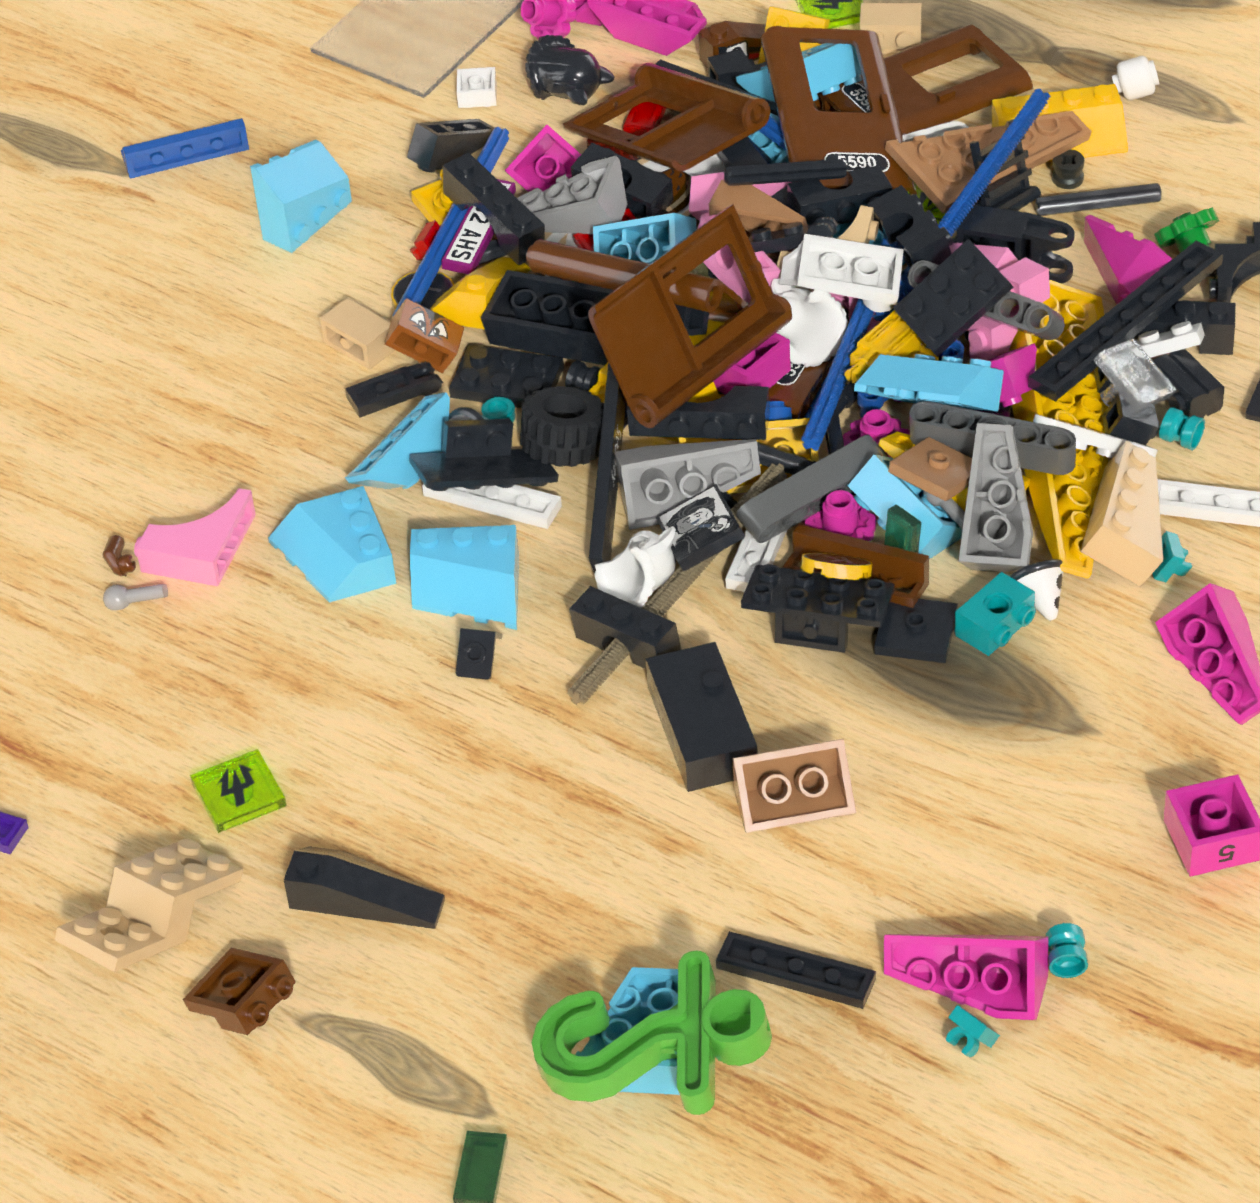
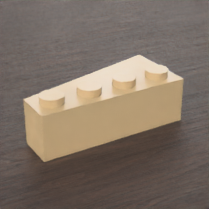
M1126 441L1104 468L1080 552L1140 587L1163 562L1157 466L1155 457L1150 455L1145 449L1136 447Z

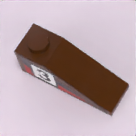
M723 21L701 29L698 33L700 61L708 68V57L737 49H742L748 59L758 60L762 47L761 36L765 32L766 24Z

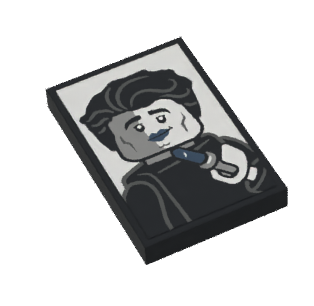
M717 484L656 517L662 531L672 526L676 529L671 549L683 571L694 567L745 537Z

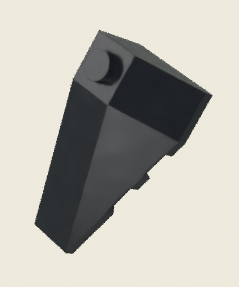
M312 846L295 850L284 877L289 909L436 929L445 902V895L341 850Z

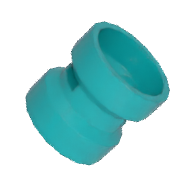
M1171 407L1162 420L1159 438L1168 442H1180L1181 447L1193 451L1203 436L1205 419L1195 415L1191 417L1185 416L1182 410Z
M1062 923L1051 927L1045 936L1048 937V951L1050 952L1048 964L1051 973L1061 978H1073L1083 974L1088 969V957L1083 949L1085 947L1083 929L1071 923Z

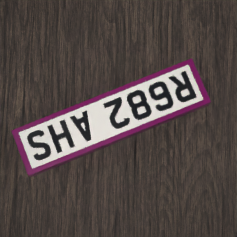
M497 179L513 195L515 194L516 186L514 182ZM469 207L442 259V269L463 274H469L476 270L495 233L486 216L477 207Z

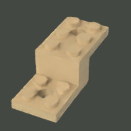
M179 840L176 843L115 866L107 906L58 926L55 941L105 968L117 972L186 942L195 901L241 882L243 868L231 863L226 856L213 854L201 848L200 844L194 840Z

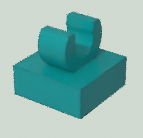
M1166 531L1162 535L1163 562L1152 573L1155 580L1165 583L1174 573L1179 576H1185L1193 567L1192 563L1185 562V557L1189 553L1188 550L1181 546L1178 534Z
M958 1005L948 1017L960 1027L951 1029L947 1034L946 1041L956 1046L962 1037H967V1044L961 1052L969 1058L978 1052L979 1041L992 1048L1000 1037L998 1033Z

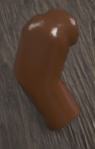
M113 535L107 541L102 554L103 558L115 575L127 576V573L135 570L136 562H131L133 556L130 554L121 555L125 546L124 539L118 535Z

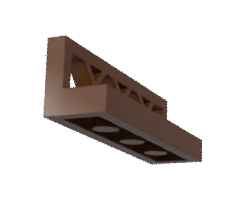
M800 524L793 531V553L782 566V568L800 570L801 567L797 565L799 562H802V554L829 553L865 559L872 562L871 577L864 578L863 576V578L859 579H880L884 582L894 583L895 589L901 587L912 589L910 594L894 591L891 600L893 603L914 608L916 602L929 585L928 555ZM814 568L813 572L821 573V569Z

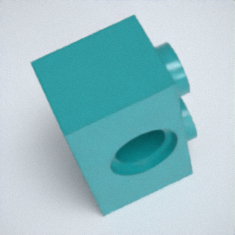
M1000 572L955 611V636L990 656L997 648L1005 646L1012 635L1021 627H1026L1032 622L1036 613L1035 591L1005 573Z

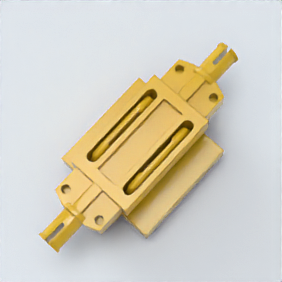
M894 310L857 342V349L850 354V366L852 367L845 372V377L849 382L852 380L851 383H855L880 354L914 358L915 354L934 356L935 361H938L939 356L937 357L931 349L926 348L927 345Z

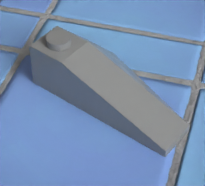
M617 156L581 166L582 173L569 179L566 175L557 178L556 184L552 185L549 189L542 191L536 188L517 199L545 224V232L593 234V226L621 222L627 207L621 164Z
M977 423L958 561L970 570L1005 573L1019 570L1029 565L1033 529L1013 426Z
M756 439L655 445L614 452L620 492L630 530L659 525L656 519L657 516L717 484L721 492H726L761 474Z

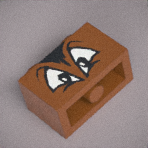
M406 298L392 317L384 345L420 363L429 362L436 371L443 374L458 353L464 327Z

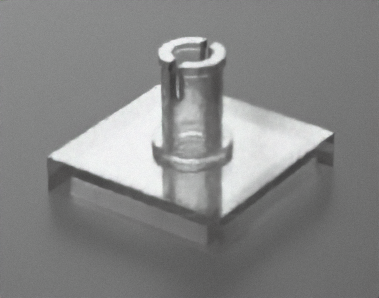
M1135 339L1105 349L1093 359L1112 382L1100 394L1102 401L1108 407L1117 394L1121 393L1135 412H1138L1168 399L1177 391Z

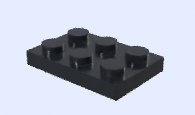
M967 239L893 309L938 357L1014 287L984 254Z
M469 344L449 387L450 398L485 403L494 397H504L510 399L516 408H522L525 398L532 395V392L543 390L546 387L557 386L564 369L563 358Z

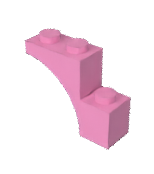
M1025 257L1000 271L1014 287L1010 290L1011 292L1041 303L1050 298L1048 268ZM1019 304L1012 308L1010 317L1017 315ZM981 317L968 329L970 360H989L1008 352L1018 330Z

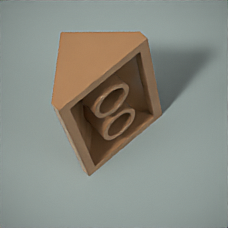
M844 739L733 758L734 791L746 833L856 813Z

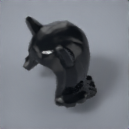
M561 35L539 37V40L535 41L532 47L529 48V54L526 57V76L530 79V87L534 92V96L538 99L541 98V100H545L550 96L570 99L574 104L584 106L587 104V99L593 96L600 84L611 83L615 78L611 71L599 65L592 53L585 49L575 48V45L571 44L568 38H563Z

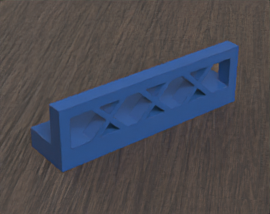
M241 118L122 147L121 155L131 179L249 150L246 127Z

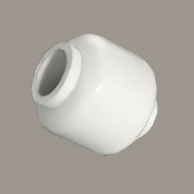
M1138 56L1118 63L1117 74L1112 76L1118 93L1123 92L1124 97L1129 101L1153 94L1156 89L1155 85L1160 84L1154 61H1148L1145 56Z

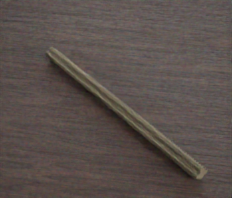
M772 463L731 509L740 528L743 527V524L736 517L740 507L751 498L787 478L784 471L785 467L779 463L777 466ZM718 553L686 571H683L680 566L642 609L661 617L664 616L667 610L672 607V604L674 605L685 590L690 587V584L695 581V578L697 579L700 573L716 558ZM615 638L568 690L567 694L572 697L571 701L577 705L580 702L585 704L589 700L588 698L597 691L596 689H599V686L605 682L604 680H607V677L612 674V671H615L620 662L622 663L630 654L622 642Z

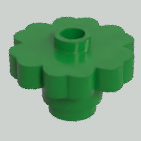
M1213 207L1201 210L1195 214L1187 212L1174 218L1173 223L1160 229L1154 236L1160 248L1176 244L1180 253L1196 240L1209 246L1212 243L1206 229L1218 223L1219 218Z

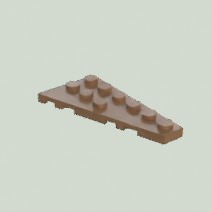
M1073 111L1038 116L1034 123H1032V126L1026 131L1025 139L1021 140L1023 150H1028L1029 155L1025 158L1026 168L1033 169L1088 141L1092 131ZM1007 121L1005 126L993 128L991 124L945 131L943 136L926 138L925 135L914 136L913 141L899 143L898 139L886 142L885 150L935 206L945 214L975 174L969 143L978 141L980 150L998 141L1009 127ZM1014 164L992 178L993 180H990L991 183H988L989 186L1016 171L1017 165Z

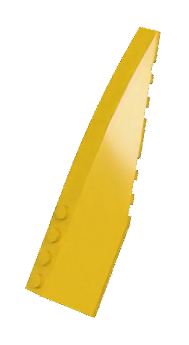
M1049 280L1050 298L1044 301L1043 304L1062 315L1065 323L1063 332L1054 340H1044L1018 330L1009 351L1035 343L1037 349L1036 371L1104 316L1102 297ZM1049 315L1041 319L1040 329L1047 325ZM1093 370L1056 402L1032 389L1021 394L1023 401L1013 404L1012 408L1015 419L1033 422L1035 414L1105 433L1102 415L1114 399L1097 392ZM1087 445L1086 451L1076 448V465L1073 471L1068 474L1054 475L1024 468L1026 477L1031 479L1028 487L1052 558L1063 561L1060 565L1062 571L1087 579L1092 575L1094 559L1080 551L1103 471L1108 463V457L1097 454V447Z

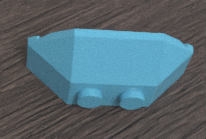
M445 392L425 396L382 442L345 477L348 483L382 489L399 487L407 489L416 484L420 477L410 464L409 456L410 454L442 452L444 421H449L450 397Z

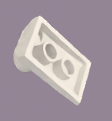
M804 234L803 241L799 246L783 257L779 285L813 290L820 289L824 292L863 299V303L874 312H887L897 305L904 249Z

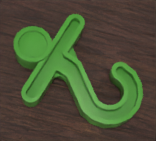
M690 951L679 960L678 1004L671 1009L650 1014L596 1054L576 1056L571 1053L574 1046L586 1037L605 1031L609 1026L610 1018L603 997L598 992L585 991L570 995L551 1006L536 1024L532 1047L542 1079L554 1093L572 1101L593 1102L612 1097L662 1061L677 1058V1088L684 1109L690 1114L701 1115L711 1110L715 1102V1057L718 1061L727 1065L742 1066L753 1063L762 1057L770 1047L772 1033L764 1004L758 996L747 990L737 989L721 992L716 996V980L709 957L702 951Z

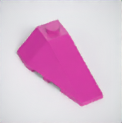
M1093 215L1085 217L1084 243L1116 305L1172 260L1170 256L1148 239L1144 238L1139 241L1134 239L1132 232L1127 230L1122 233L1118 232L1113 224Z
M885 934L884 974L923 990H930L951 998V1001L961 1005L966 1004L994 1018L1037 1020L1048 979V937Z

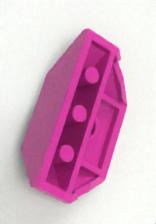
M587 0L589 8L614 38L665 56L691 42L707 24V19L703 16L698 5L688 0Z

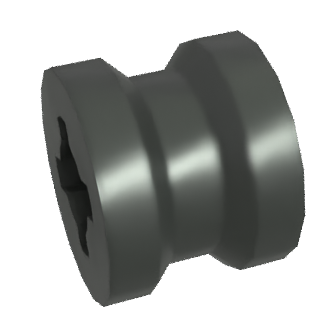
M1069 149L1053 158V183L1062 189L1079 187L1084 180L1082 170L1085 164L1084 156L1076 150Z

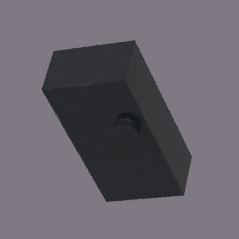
M507 270L482 314L481 320L489 344L605 366L608 363V359L590 323L588 314L592 306L614 290Z
M716 642L645 658L648 690L687 792L734 781L733 758L758 754V749Z

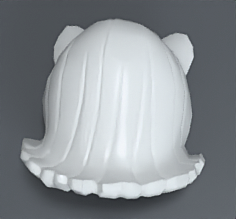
M773 279L771 284L773 294L785 298L792 308V320L777 332V334L790 340V362L798 365L803 364L805 367H816L821 365L822 362L829 361L831 356L836 355L847 328L848 320L841 303L836 301L834 297H831L829 292H824L820 289H814L811 292L808 289L796 288L795 286L779 285L780 279Z
M673 526L669 527L660 535L651 531H640L634 534L623 552L615 556L611 561L595 565L596 571L594 576L597 588L643 608L653 591L662 587L675 572L676 563L671 546L676 529Z

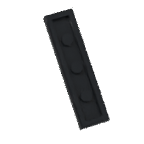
M730 931L716 958V969L864 1009L876 981V971Z

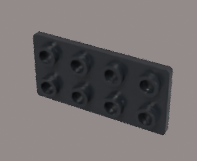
M510 418L444 421L442 452L410 454L409 456L410 464L426 488L434 491H446L453 487L476 490L482 486L493 485L501 488H511L515 484L545 486L547 483L558 482L559 474L550 463L547 465L541 463V459L534 460L523 449H511L514 424Z
M772 564L756 565L741 599V608L775 613L774 643L845 653L848 645V623L882 627L895 591V584L884 582L880 579L852 580L829 578L821 575V573L813 572L810 574L803 571V569L779 568Z

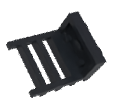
M1013 119L1010 120V121H1008V124H1009V125H1011V122H1013ZM1025 134L1020 139V142H1018V145H1016L1017 147L1014 148V152L1008 156L1007 161H1004L1005 163L1002 164L1003 166L996 173L999 174L1014 164L1017 165V170L984 189L985 191H983V194H980L981 197H978L979 200H976L975 205L1007 209L1036 192L1035 186H1030L1028 176L1032 175L1031 168H1026L1025 158L1029 156L1028 150H1023L1021 140L1025 139ZM978 141L969 143L975 172L978 171L977 169L986 160L985 158L992 152L991 150L998 141L980 150Z

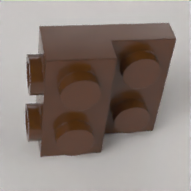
M231 947L183 998V1001L189 1011L215 1017L221 1029L248 1036L251 1031L263 1026L267 1022L270 1010L277 1003L290 997L296 981L283 959Z

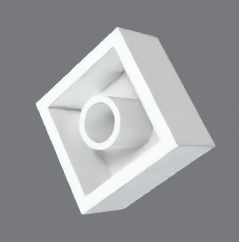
M495 67L457 69L458 108L496 106L497 80Z

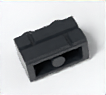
M1186 349L1170 352L1169 355L1160 356L1151 363V389L1157 395L1162 394L1169 401L1170 407L1182 410L1185 416L1191 417L1195 415L1200 418L1216 413L1223 407L1225 387Z

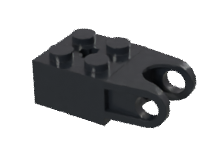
M972 205L971 211H968L969 213L966 214L965 219H962L963 222H960L961 225H958L957 243H964L969 239L974 245L1009 248L1018 260L1026 257L1049 270L1051 268L1064 269L1065 272L1061 274H1054L1049 271V280L1061 284L1066 283L1073 276L1072 263L1061 255L1051 252L1068 248L1074 241L1075 231L1065 222L1026 212ZM1053 233H1063L1067 237L1055 238L1050 235Z

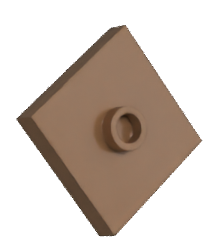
M928 437L890 461L888 472L944 501H948L969 486L972 458Z

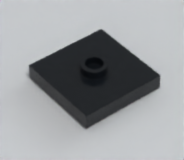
M918 599L914 608L891 602L883 625L878 630L874 646L875 655L946 663L955 626V611L958 609V603Z

